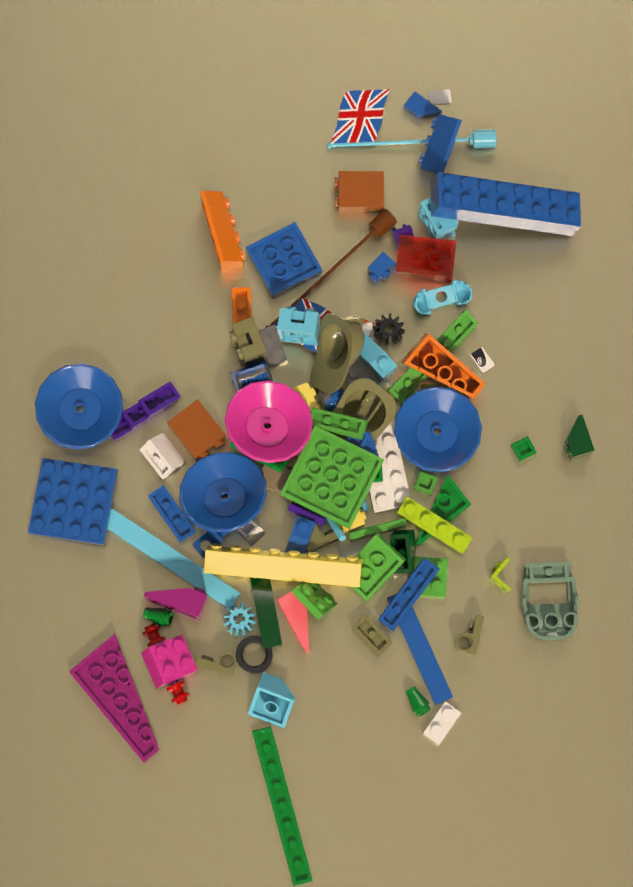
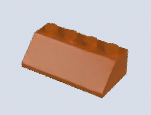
M200 191L202 207L221 273L243 267V260H246L243 249L239 250L238 243L241 241L238 231L234 232L233 229L235 220L233 214L229 215L228 208H230L228 197H224L223 191Z

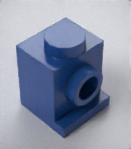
M382 252L368 267V277L374 283L379 282L381 279L385 280L391 274L390 270L393 272L396 270L397 263Z

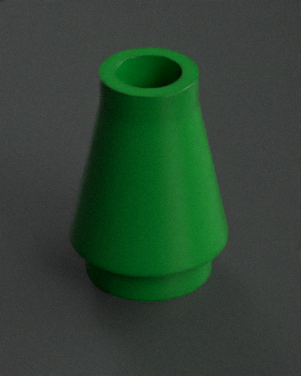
M146 607L143 612V619H147L162 627L170 626L173 619V611H169V608Z
M415 686L405 692L413 714H416L417 717L431 710L430 703Z

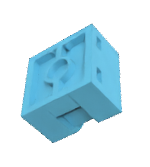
M431 197L420 202L418 216L433 244L436 246L454 237L456 233L454 230L457 229L459 221L431 216Z
M291 306L280 308L277 325L280 340L282 342L318 346L321 323L319 313L313 309H305V312L297 311V308Z

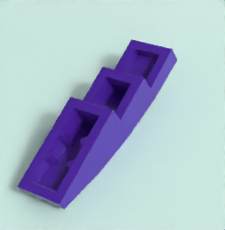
M171 381L138 400V403L122 412L119 425L111 434L115 442L181 398Z

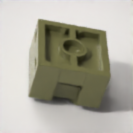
M251 317L232 324L230 339L233 347H238L236 351L239 363L247 367L263 360L267 361V351L254 318Z

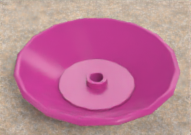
M266 380L248 384L238 390L227 405L225 415L228 437L240 452L253 460L267 463L286 461L300 453L311 437L313 420L308 404L297 391L283 383ZM267 424L270 426V428L267 429L264 427V425Z

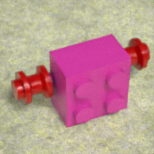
M153 623L144 627L145 631L142 632V635L148 636L150 642L147 644L148 648L141 655L155 688L158 689L171 684V686L166 688L167 692H172L174 696L171 702H176L177 705L187 702V697L190 696V693L184 692L183 686L185 682H178V680L192 675L198 669L183 635L181 634L166 640L158 632L161 629L160 625L156 626Z

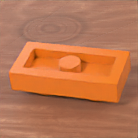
M251 287L232 288L233 324L252 317Z

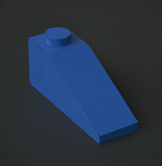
M297 516L285 552L288 553V551L295 550L299 551L300 554H305L316 522Z

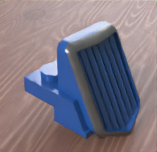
M265 360L230 372V377L236 391L253 382L274 381Z

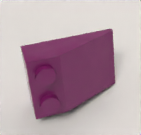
M194 587V589L182 588L144 593V598L147 601L199 621L209 600L205 590Z

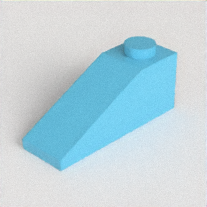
M364 333V346L359 358L380 382L385 381L396 372L397 365L385 351Z

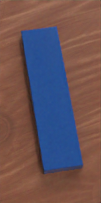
M424 557L378 620L394 632L439 572L440 568Z

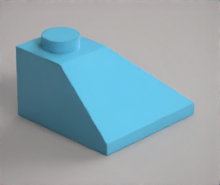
M263 672L248 715L285 728L295 697L281 678Z

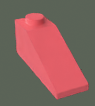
M290 592L277 599V603L306 653L309 651L307 608Z

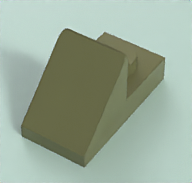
M315 524L306 549L307 554L338 541L339 539L333 529L324 533L325 536L322 537Z

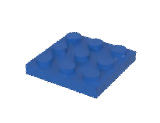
M296 222L246 247L247 253L272 297L322 272L321 266Z

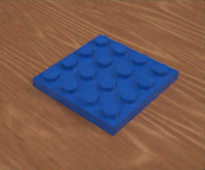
M42 458L28 534L105 546L118 469Z

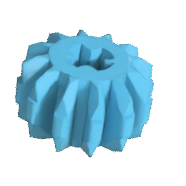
M234 603V611L230 608L226 609L230 615L225 614L223 618L229 621L224 622L223 625H231L227 630L229 633L235 629V636H238L239 630H241L242 635L245 636V628L250 632L253 630L248 624H256L255 620L250 619L255 617V613L248 614L251 610L250 606L243 610L244 603L240 604V609H237V605ZM239 615H242V619L245 618V621H241L240 624H236L237 621H234V618H238Z

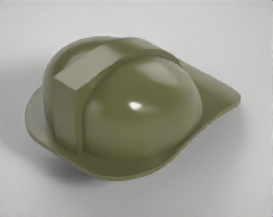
M333 313L324 315L319 328L317 354L310 374V383L324 393L331 394L342 386L350 366L358 359L364 346L363 318L359 316L339 317Z
M360 378L353 381L347 387L333 412L367 420L368 423L365 431L372 434L375 442L393 421L397 406L394 397L388 392V389L391 387L390 384L384 380L378 384L371 379ZM332 433L344 440L347 439V436Z

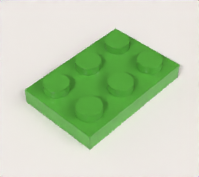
M377 533L356 555L358 559H363L360 587L352 588L368 601L406 559Z

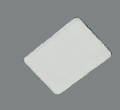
M450 89L428 91L429 102L433 105L452 103Z

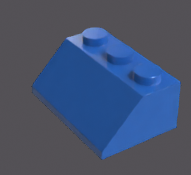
M441 114L438 115V118H433L430 127L433 129L432 135L427 136L424 146H427L425 154L421 153L418 164H421L420 169L434 174L438 172L444 173L462 120Z

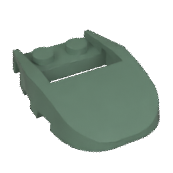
M572 562L525 563L522 586L525 620L529 632L540 640L566 639L576 630L579 596L577 595L575 577H572L570 568ZM567 582L568 603L530 605L529 583Z

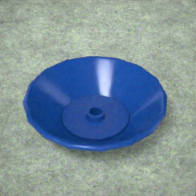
M84 363L65 365L52 372L39 387L35 400L36 420L43 433L57 445L74 450L92 448L107 440L118 427L123 411L121 391L114 379L101 368ZM79 406L84 408L82 412L77 411Z
M439 386L418 390L404 400L396 414L394 427L398 448L408 461L423 470L434 472L457 469L471 459L480 444L482 431L478 411L465 395L452 388ZM439 429L440 434L436 435L433 430Z
M217 452L199 459L187 470L180 484L179 502L185 516L197 527L211 532H231L247 525L260 513L266 500L267 482L260 467L249 457L234 452Z

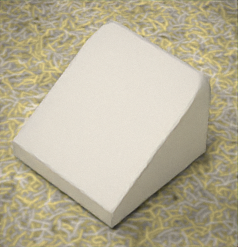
M254 520L236 529L251 546L265 535L263 529Z

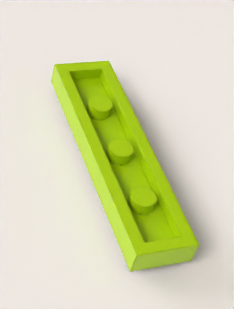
M406 497L397 514L461 554L464 553L472 540L471 536L409 497Z

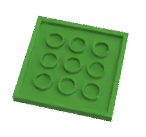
M314 426L311 437L303 448L280 495L350 529L384 459Z

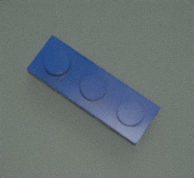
M164 485L148 495V498L180 544L196 534L195 529Z

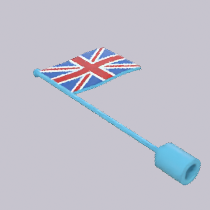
M391 89L346 91L340 104L337 127L331 143H327V148L425 143L426 139L375 142L382 124L384 105ZM496 129L473 130V134H469L468 138H456L455 142L469 141L473 148H496Z

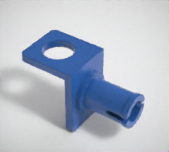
M207 530L203 536L193 543V547L205 559V551L200 548V543L208 541L210 544H222V538L229 532H211Z

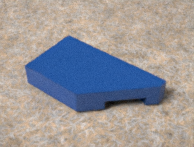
M414 91L403 106L417 118L430 115L438 116L442 113L439 108L416 91Z
M365 431L362 440L347 437L346 441L379 457L371 433Z

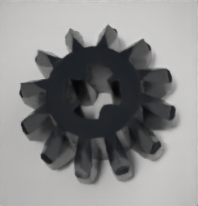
M391 313L388 318L383 314L381 315V320H375L377 325L373 326V330L376 331L374 337H380L378 343H382L385 340V345L388 346L389 341L396 345V339L402 340L400 334H404L405 329L401 328L404 326V323L398 322V316L392 319ZM386 327L392 328V333L386 332Z

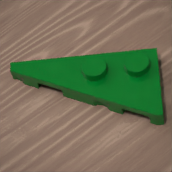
M448 475L430 511L445 521L450 522L468 508L471 503ZM421 529L416 544L419 546L432 535Z

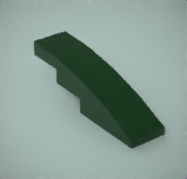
M250 577L262 647L267 649L282 646L270 579Z

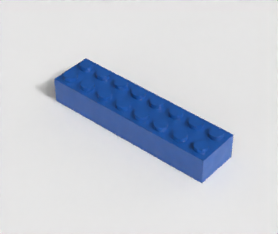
M438 172L431 181V216L572 236L581 227L580 193Z

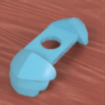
M454 280L452 284L427 291L426 288L422 289L413 299V306L418 313L430 315L433 308L455 302L458 306L467 304L472 299L473 291L466 282ZM440 291L446 293V299L442 302L436 299V295Z

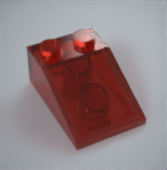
M400 235L396 273L433 282L452 283L456 241Z

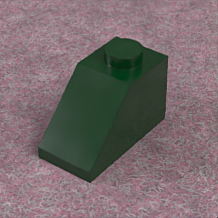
M579 415L576 418L564 442L565 445H563L564 453L566 456H569L570 460L590 455L595 451L583 415Z
M414 529L395 530L390 535L391 546L406 560L394 573L413 572L416 554Z

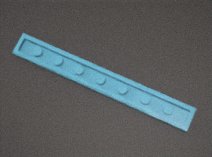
M111 509L108 524L109 531L194 587L205 590L208 596L226 608H232L240 596V592L216 576L204 573L202 567L114 509Z

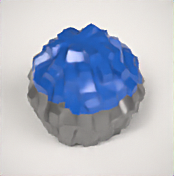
M340 387L331 394L320 390L318 402L322 410L333 412L345 389Z

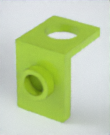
M509 557L503 563L498 561L492 569L494 571L493 575L489 578L506 593L511 588L496 576L510 561L511 558Z

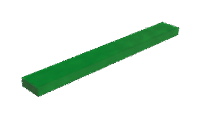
M269 726L254 730L252 733L293 886L312 882L310 868L272 728Z

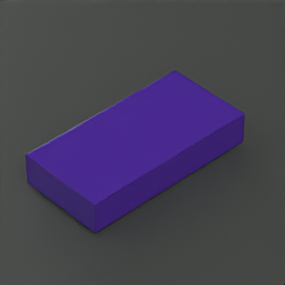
M291 502L288 507V511L316 522L321 526L325 524V517L295 502Z

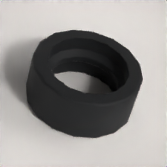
M248 636L238 644L236 660L244 671L252 674L260 673L271 664L273 658L272 648L265 649L266 657L262 664L258 666L248 665L243 659L244 648L251 643H257L262 646L260 636Z

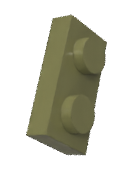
M366 614L352 627V630L378 656L393 643Z

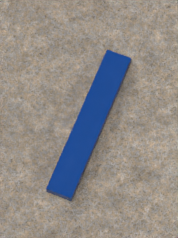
M396 594L387 597L389 604L396 596ZM412 607L400 622L399 627L434 705L453 698V695Z

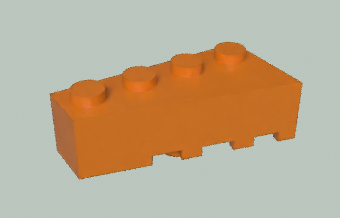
M427 333L423 334L400 362L470 398H474L486 384Z

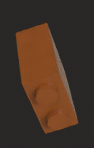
M339 171L338 177H335V189H338V195H335V206H338V213H380L384 210V171Z
M198 399L167 422L168 427L195 461L210 455V450L214 447L218 449L225 443L226 434Z

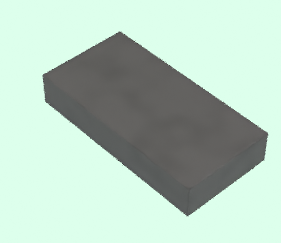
M272 325L258 330L267 351L269 367L288 361L276 326Z

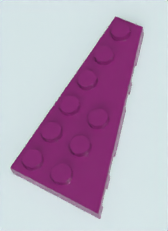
M113 634L69 672L145 763L159 751V747L116 635Z

